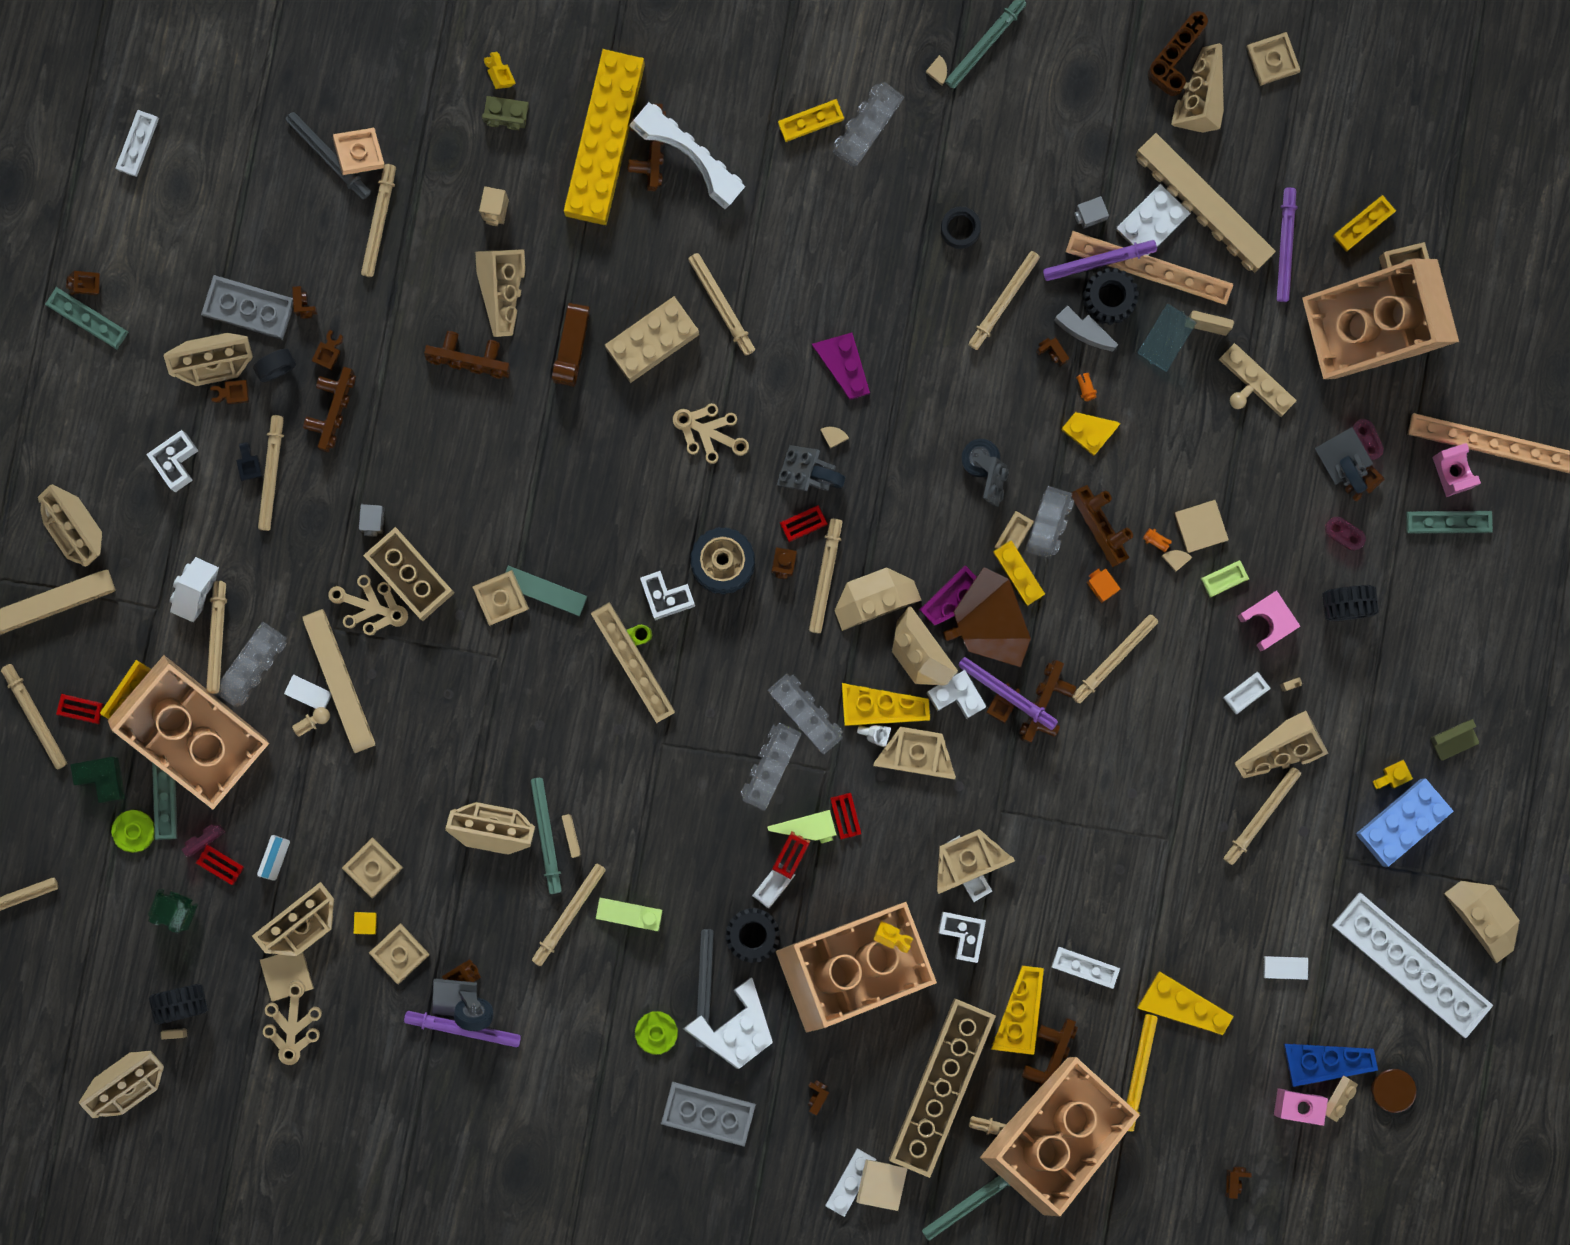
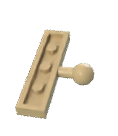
M1235 343L1219 359L1247 385L1241 392H1236L1230 397V404L1233 408H1243L1247 403L1246 398L1254 392L1282 417L1297 401Z

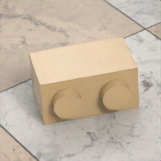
M484 186L479 212L482 219L486 221V224L498 226V223L504 224L509 202L505 190Z

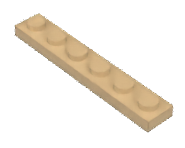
M609 602L591 612L592 617L655 722L658 723L674 714V708L611 603Z

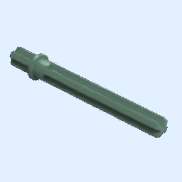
M1014 0L1008 8H1004V13L945 80L950 88L954 89L1013 20H1017V16L1027 5L1025 0Z
M534 778L530 782L546 872L544 877L546 876L549 893L557 894L561 892L559 879L561 871L558 872L544 783L542 778Z
M1001 1176L996 1177L922 1230L924 1236L928 1240L933 1239L1007 1185L1009 1187L1011 1185Z

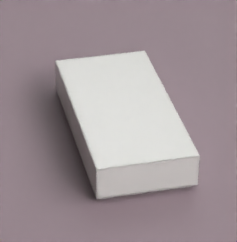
M1256 672L1224 696L1223 699L1233 712L1238 714L1271 688L1261 675Z
M295 675L292 676L284 693L315 709L319 707L326 708L332 696L330 691Z
M780 863L778 867L782 869L783 865ZM772 870L752 896L769 909L794 878L795 874L789 879Z
M1264 956V978L1308 980V958Z

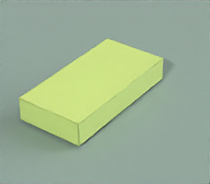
M1239 560L1201 578L1211 598L1249 580V577Z

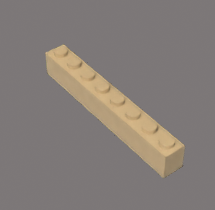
M1157 133L1137 151V161L1143 167H1148L1152 171V176L1158 182L1162 181L1167 186V191L1172 196H1177L1189 212L1195 213L1198 216V222L1204 227L1207 225L1212 230L1211 233L1218 241L1222 240L1227 245V250L1233 256L1237 255L1242 260V265L1248 271L1252 270L1255 273L1276 252Z

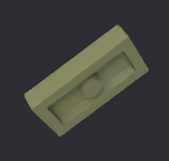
M1473 719L1467 720L1430 738L1441 761L1479 744V740L1473 730L1476 727Z

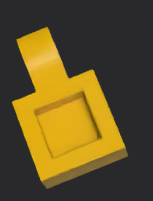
M491 52V57L484 58L485 65L490 68L487 71L495 89L509 88L516 84L508 65L502 64L498 52Z
M1401 760L1384 768L1385 776L1372 782L1376 789L1389 783L1393 789L1413 778L1405 761Z

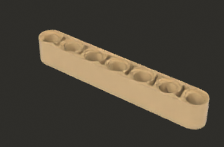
M109 570L94 573L1 608L0 635L113 593L116 589Z
M321 609L303 616L305 627L354 753L375 746L374 738L324 610Z

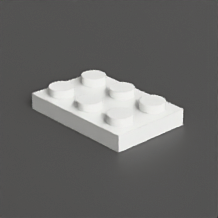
M1160 184L1115 230L1131 245H1134V242L1139 244L1155 240L1158 247L1190 215V212Z

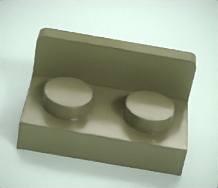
M487 96L485 110L482 114L483 122L490 127L504 125L511 130L525 128L529 102Z

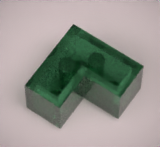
M117 757L70 764L74 786L96 784L98 803L105 804L125 800L119 759Z

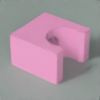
M1467 443L1443 450L1432 457L1446 497L1472 489L1481 484L1479 476H1474L1467 462L1469 448ZM1453 466L1458 469L1459 474L1457 477L1451 475L1450 467Z
M1277 591L1237 616L1241 622L1249 620L1252 616H1260L1268 622L1269 634L1257 644L1260 651L1265 650L1300 627Z
M1278 1089L1274 1116L1281 1119L1324 1126L1328 1098L1320 1095ZM1301 1102H1306L1307 1111L1300 1114L1298 1112V1105Z

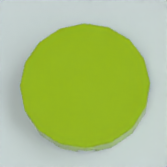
M138 810L125 811L117 816L111 830L115 844L123 851L132 853L148 848L155 837L154 822L151 817Z
M652 1011L645 1014L638 1021L635 1028V1038L638 1045L650 1054H662L669 1051L675 1045L678 1037V1028L675 1021L668 1014L661 1011Z

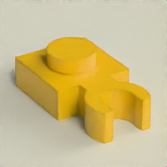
M880 921L873 940L891 949L897 946L900 951L908 953L913 938L908 935L899 934L900 929Z

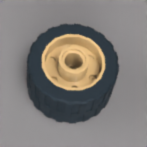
M727 527L708 530L698 538V541L693 546L690 556L693 574L698 583L712 593H734L742 589L749 582L751 575H753L755 555L752 545L737 530ZM720 557H726L729 561L725 565H720L717 563V560Z

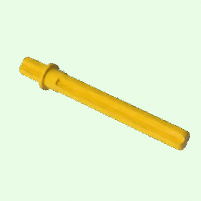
M1146 1014L1144 1018L1126 1102L1139 1114L1138 1109L1158 1019L1157 1016ZM1134 1122L1133 1125L1129 1128L1128 1131H1130V1132L1134 1131L1135 1122Z

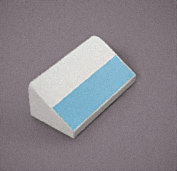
M276 835L271 836L257 873L259 877L270 880L277 879L290 844L289 840Z

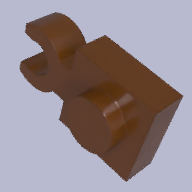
M329 330L326 335L327 343H319L311 361L332 371L341 352L336 347L343 342L344 337L340 334L339 338L334 341L332 340L334 332Z
M247 380L225 382V388L223 389L219 386H212L210 388L212 392L219 391L217 398H211L214 403H220L224 399L227 400V404L249 402Z
M1372 465L1366 468L1367 475L1364 476L1362 471H1360L1367 484L1365 491L1369 494L1385 480ZM1351 484L1345 488L1347 494L1354 490ZM1356 492L1352 497L1355 502L1362 497V492Z
M996 694L986 714L1005 724L1015 705Z

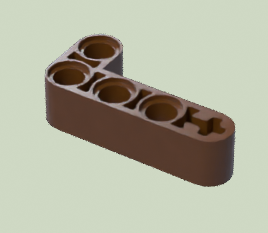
M1196 11L1189 16L1149 68L1148 78L1170 96L1179 95L1186 83L1185 77L1175 69V66L1203 33L1208 23L1206 14L1201 11ZM1200 21V24L1193 31L1191 28L1194 22ZM1186 36L1189 39V42L1183 43L1180 41L1179 37ZM1166 53H1175L1176 59L1168 58ZM1160 68L1164 74L1156 75L1153 69ZM1170 81H1177L1180 87L1173 88L1170 85Z
M568 303L558 358L553 367L552 380L554 383L573 387L576 385L590 306Z

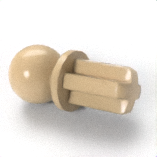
M319 707L314 710L312 717L307 714L305 719L293 725L292 728L299 737L313 728L317 729L315 724H325L328 722L330 713L326 708Z

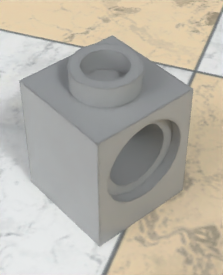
M1101 196L1077 205L1076 212H1074L1077 223L1082 224L1083 229L1106 221L1109 216Z
M361 504L359 530L364 532V536L377 537V533L383 534L385 513L383 506Z

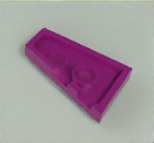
M853 333L812 344V347L830 370L849 400L870 394Z
M963 566L919 611L933 625H937L955 616L953 611L976 579V576L967 566Z

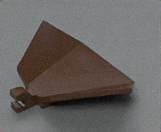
M983 567L953 611L958 627L943 632L945 640L949 641L961 636L968 652L1021 667L1031 637L1010 580Z

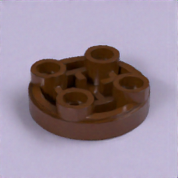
M1387 1069L1381 1072L1371 1085L1372 1095L1376 1104L1388 1112L1398 1113L1405 1111L1413 1104L1416 1098L1414 1080L1408 1073L1399 1069Z

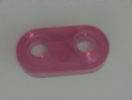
M1361 419L1353 425V429L1373 461L1383 454L1384 448L1372 422ZM1359 428H1364L1366 433L1364 435L1360 434ZM1368 447L1374 448V454L1368 452Z
M1333 517L1325 525L1327 535L1347 549L1356 551L1364 546L1366 541L1365 534L1343 518ZM1333 525H1337L1339 527L1338 532L1333 531ZM1352 536L1357 539L1356 544L1350 542Z

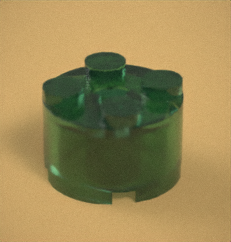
M158 889L148 912V921L155 925H161V923L169 926L168 929L175 933H181V930H188L198 904H192V899L170 891V894L167 895L163 894V889Z

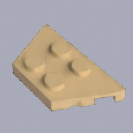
M900 727L873 765L953 780L956 777L943 734Z
M980 829L939 846L937 892L940 894L1010 864L1015 860Z

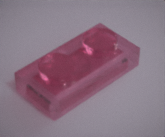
M214 824L208 826L202 831L204 833L199 838H196V836L192 837L184 843L186 847L181 850L186 857H191L226 833L221 825L214 826Z

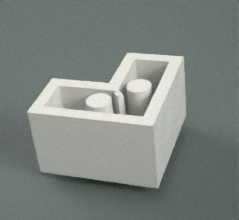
M179 431L146 454L169 488L174 492H177L193 481L181 463L198 452V449L184 431Z
M195 557L191 564L187 563L182 576L178 575L174 581L173 587L175 591L170 598V603H172L170 612L194 622L203 610L206 594L216 581L219 567Z
M661 571L640 578L655 620L695 607L688 584L667 591Z
M965 670L955 675L947 685H938L927 692L937 711L956 701L966 719L986 708L985 703Z
M942 912L938 933L959 937L955 959L978 963L986 920Z

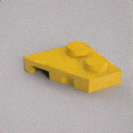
M1075 412L1061 430L1095 456L1120 423Z

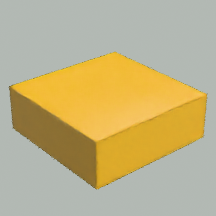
M354 912V934H376L377 913Z

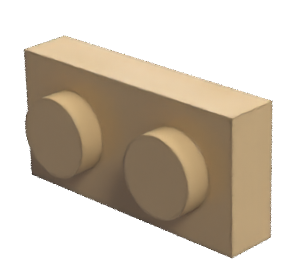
M1343 1076L1327 1103L1325 1116L1337 1122L1344 1115L1349 1100L1356 1094L1358 1084Z

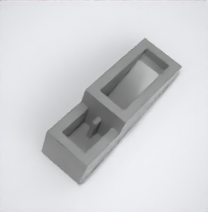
M1069 306L1065 307L1054 319V322L1064 331L1088 345L1108 351H1114L1118 346L1089 315L1082 321Z

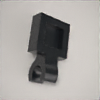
M248 442L239 444L242 459H238L236 462L241 481L263 477L258 455H251V448Z

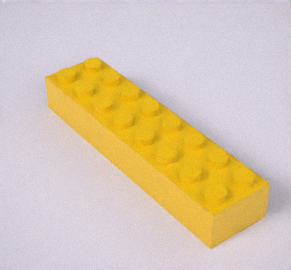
M605 49L602 50L564 207L566 217L607 225L630 129L629 125L633 117L645 67L644 58Z

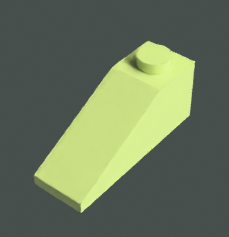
M830 810L767 827L770 832L790 835L791 831H793L795 835H800L804 839L820 840L821 844L833 841L832 836L836 835Z
M600 898L596 919L659 931L663 910Z

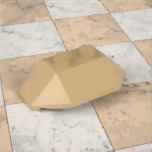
M231 333L186 341L164 354L169 375L194 386L238 378L253 358L248 337Z
M53 484L50 485L38 496L39 503H41L43 524L65 557L86 567L100 555L102 531L79 497Z
M886 567L847 582L835 608V614L843 631L922 600L914 580Z
M908 607L897 620L892 653L915 684L947 685L958 670L913 608Z
M478 802L463 806L457 810H450L446 825V831L466 847L508 855L530 847L535 826L530 824L518 810Z
M1460 881L1444 893L1495 963H1498L1514 951L1520 920L1494 885Z
M320 882L252 935V937L265 953L298 956L332 929L334 898L322 882Z
M151 1051L128 1053L93 1079L80 1099L79 1104L92 1118L123 1115L158 1089L164 1065Z

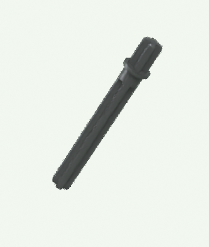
M295 112L288 114L285 118L286 122L347 184L348 189H352L361 199H366L371 191L360 180L361 177L356 176L354 173L342 175L336 154Z
M702 929L697 1018L702 1016L709 1025L714 931ZM696 1039V1047H707Z

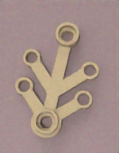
M708 404L705 408L690 412L687 409L676 411L673 416V424L677 429L683 430L689 454L695 455L700 449L699 444L694 441L691 428L700 433L706 451V461L709 464H715L719 458L717 452L714 451L710 438L731 447L734 454L738 456H743L748 452L749 444L745 439L737 438L734 440L714 430L726 425L734 426L737 423V416L734 413H728L725 417L701 424L695 420L707 415L715 417L718 414V407L715 404ZM714 407L716 412L710 414L708 413V408ZM682 416L688 419L684 424L679 421ZM729 416H733L735 418V421L733 423L727 422V418ZM692 444L697 446V450L694 452L689 450ZM738 444L744 445L745 448L743 451H738L736 449ZM710 454L716 455V459L714 461H710L708 459V456Z
M361 575L357 583L363 588L369 601L346 594V591L339 586L333 587L329 591V599L335 604L346 602L366 609L356 615L344 617L343 624L349 629L354 628L357 623L376 614L386 617L375 623H365L363 631L367 635H374L377 630L390 624L400 627L408 620L407 610L396 604L391 593V586L386 582H381L377 589L381 595H384L389 608L380 605L372 589L371 579L366 575ZM363 578L368 579V583L365 586L361 585V579ZM383 585L388 586V591L385 593L381 592ZM335 591H340L341 593L338 599L333 597ZM395 612L401 613L400 619H394L393 615ZM348 618L353 619V624L351 626H348L346 624V620ZM368 625H372L374 628L371 633L366 631Z
M298 980L292 981L287 987V994L290 996L288 1021L279 1011L277 1004L269 1003L265 1007V1014L273 1017L287 1034L285 1042L276 1033L277 1029L273 1024H268L263 1029V1035L266 1038H270L280 1049L278 1053L279 1059L286 1065L295 1064L300 1058V1051L309 1043L316 1042L320 1037V1032L316 1028H311L306 1033V1036L295 1044L296 1034L312 1021L319 1020L322 1015L319 1007H312L308 1014L297 1022L299 998L305 992L304 984ZM292 987H298L299 993H292ZM273 1006L276 1010L275 1013H270L268 1007ZM311 1011H318L319 1016L313 1017ZM266 1028H272L273 1034H267ZM315 1032L317 1034V1037L315 1039L310 1038L309 1033ZM291 1051L293 1057L287 1058L285 1053Z

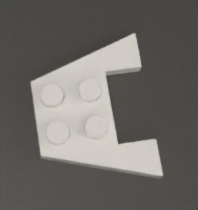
M752 977L734 989V992L746 1008L718 1030L713 1032L702 1016H699L683 1028L737 1069L741 1068L773 1043Z

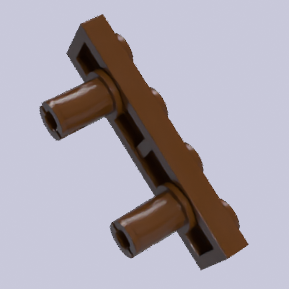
M654 103L661 110L663 109V104ZM662 111V114L666 117V111ZM650 140L649 159L647 161L631 159L628 161V172L643 173L648 176L647 191H656L658 185L661 186L662 173H659V165L663 164L664 154L660 152V146L664 142Z
M447 331L443 348L426 345L425 359L431 364H447L449 367L457 370L465 368L475 374L488 373L498 379L509 377V363L496 360L500 343L497 341L488 340L484 357L456 352L455 348L459 334L453 331Z
M344 366L338 381L321 376L317 380V389L334 393L327 419L321 421L306 417L303 425L304 429L321 434L318 448L328 453L330 448L335 446L337 436L334 435L336 429L341 427L343 421L341 413L343 408L347 407L350 398L348 391L349 388H353L356 380L355 372Z
M1088 485L1070 493L1075 505L1083 515L1086 524L1094 534L1095 540L1099 543L1111 566L1114 567L1129 559L1122 544L1133 538L1132 531L1129 528H1124L1115 533L1101 507L1112 500L1110 493L1105 490L1094 497Z
M1053 660L1047 664L1044 670L1046 677L1043 683L1040 682L1036 689L1038 696L1035 703L1032 702L1033 704L1046 709L1054 691L1068 697L1073 696L1076 686L1061 680L1059 677L1064 663ZM1029 716L1027 722H1023L1020 728V739L1025 742H1032L1037 730L1055 737L1060 725H1056L1053 730H1050L1038 721L1035 723L1033 718Z
M1066 1018L1060 1031L1044 1025L1040 1026L1037 1037L1055 1043V1048L1047 1070L1043 1072L1026 1065L1022 1073L1023 1078L1038 1083L1039 1087L1049 1079L1060 1067L1062 1058L1066 1059L1070 1050V1047L1067 1046L1070 1038L1074 1039L1078 1029L1075 1026L1076 1021Z

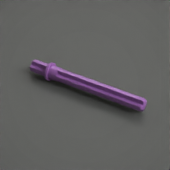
M1291 187L1284 189L1283 205H1281L1283 210L1277 301L1287 302L1290 297L1295 210L1298 209V206H1296V189Z
M1155 240L1139 244L1134 242V245L1046 268L1043 270L1046 281L1136 257L1140 259V256L1157 252V245Z
M966 657L960 661L959 667L962 670H965L975 679L1033 718L1035 723L1038 721L1050 730L1055 728L1058 721L1046 713L1044 707L1040 708Z
M407 1011L404 1018L406 1024L420 1026L423 1030L424 1028L512 1047H518L521 1036L518 1034L491 1028H485L480 1031L464 1030L454 1020L431 1016L427 1012L421 1014Z

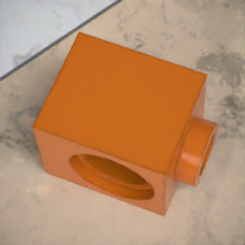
M1097 569L1089 575L1090 580L1087 584L1101 603L1120 590V587L1107 569L1103 571Z

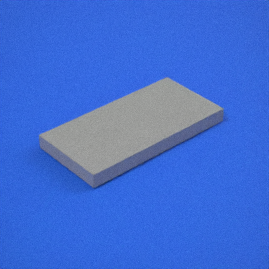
M213 275L201 315L283 340L293 309V298Z
M672 1081L661 1124L745 1147L756 1104Z

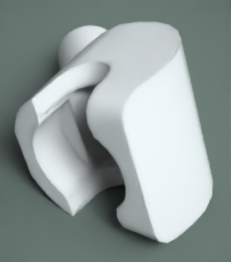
M859 725L857 733L867 736V740L871 743L886 747L891 728L879 725H871L869 728Z

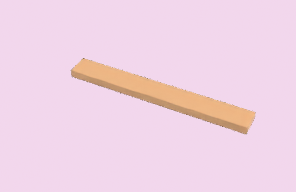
M1072 231L1066 252L1087 258L1123 247ZM1147 255L1140 256V259L1136 257L1106 265L1224 305L1227 304L1233 288L1232 283Z
M1412 414L1407 435L1453 446L1467 443L1469 450L1570 474L1569 450L1420 414Z

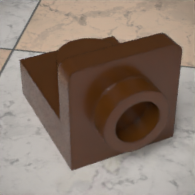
M74 270L66 278V289H69V295L76 293L98 295L100 273Z
M301 286L292 287L294 313L303 319L312 318V315L317 314V309L315 306L304 307V305H308L307 292H304Z
M1056 337L1052 340L1047 338L1038 344L1040 347L1036 351L1038 356L1049 349L1050 358L1055 364L1058 362L1060 367L1070 359Z
M776 547L771 573H774L776 578L787 579L788 576H793L797 551Z
M469 959L443 975L442 978L444 980L475 982L481 976L476 965Z
M818 1080L815 1083L810 1081L808 1085L819 1092L818 1095L813 1094L808 1103V1106L811 1107L809 1112L816 1116L829 1094V1091L826 1090L827 1085Z
M1233 1167V1170H1227L1226 1197L1238 1199V1194H1241L1242 1181L1239 1180V1177L1252 1178V1173L1246 1171L1245 1167Z

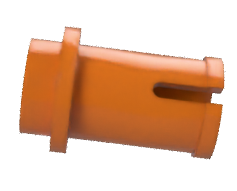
M1083 374L1085 383L1081 375L1077 376L1076 379L1082 392L1081 398H1084V401L1095 399L1097 390L1093 388L1090 374Z
M1149 528L1143 537L1146 544L1150 543L1164 553L1172 542L1157 533L1156 529L1152 530Z

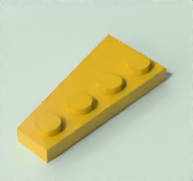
M842 683L844 726L930 721L929 699Z
M1021 966L991 1050L1034 1055L1044 968Z
M1158 971L1137 1007L1138 1009L1221 1035L1224 1034L1234 1017Z

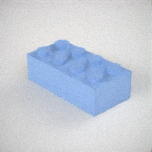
M1424 778L1411 786L1358 831L1356 835L1383 867H1389L1454 811L1427 779Z

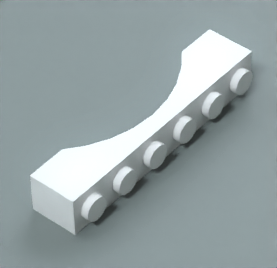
M648 102L629 125L645 140L668 143L688 155L701 171L709 196L724 209L745 188L742 180L737 175L729 173L721 161L713 159L705 147L697 145L694 142V138L689 133L681 131L673 119L665 117L657 105Z

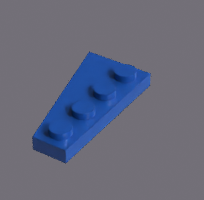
M1283 1044L1293 1087L1342 1078L1343 1076L1347 1077L1378 1071L1374 1049Z

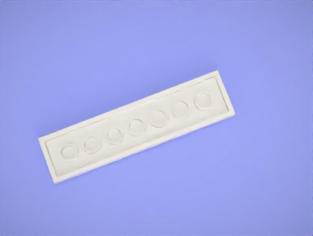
M1362 893L1356 895L1332 924L1336 930L1463 1038L1468 1037L1493 1005Z

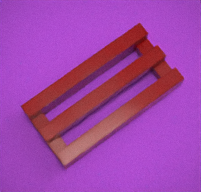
M819 505L780 522V525L788 542H791L826 526L827 522ZM817 511V516L787 529L786 525ZM819 519L821 520V523H818L792 536L790 535L791 532L799 528H802Z
M61 694L56 715L99 724L100 712L104 704ZM67 699L97 706V709L91 710L65 704L64 701ZM68 708L94 714L95 717L92 719L62 712V709Z
M847 793L831 797L840 839L861 835L852 794ZM846 798L849 801L856 829L855 832H852L844 802ZM840 800L848 832L847 834L843 833L836 805V801Z
M791 831L772 870L791 879L810 840H805L802 836H797L795 832ZM793 839L796 842L781 869L778 866ZM801 843L804 846L789 873L786 869Z
M206 845L204 852L201 853L200 858L196 862V864L231 885L235 884L244 869V866L210 845ZM209 851L235 866L238 870L235 872L208 855ZM204 859L210 861L211 863L220 867L224 871L233 875V878L231 879L218 870L204 863Z

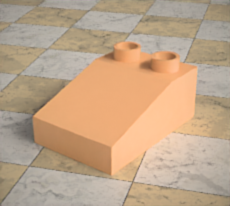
M1414 258L1302 298L1323 379L1340 378L1459 342L1438 259Z
M165 655L162 656L108 720L110 728L114 733L211 809L218 805L269 744L265 737L213 694L208 693L206 688Z
M907 902L897 904L776 951L806 1033L826 1028L937 983ZM880 921L900 929L899 934L908 935L913 938L908 953L900 951L897 946L891 949L873 940Z
M1069 1057L1006 1124L980 1158L1043 1215L1060 1217L1140 1114L1077 1057Z

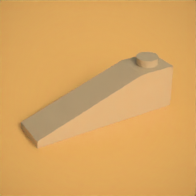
M1220 43L1202 47L1192 69L1194 74L1190 82H1186L1183 88L1186 91L1182 99L1178 100L1175 105L1172 119L1174 127L1202 133L1220 129L1224 111L1222 45Z
M524 250L476 252L477 276L493 336H513L517 309L515 307L517 297L521 295L519 286L521 278H524L525 275Z
M1304 711L1282 723L1236 761L1235 765L1242 777L1248 778L1268 773L1272 768L1282 766V769L1290 767L1289 764L1297 762L1302 764L1310 763L1328 754V751L1307 711Z

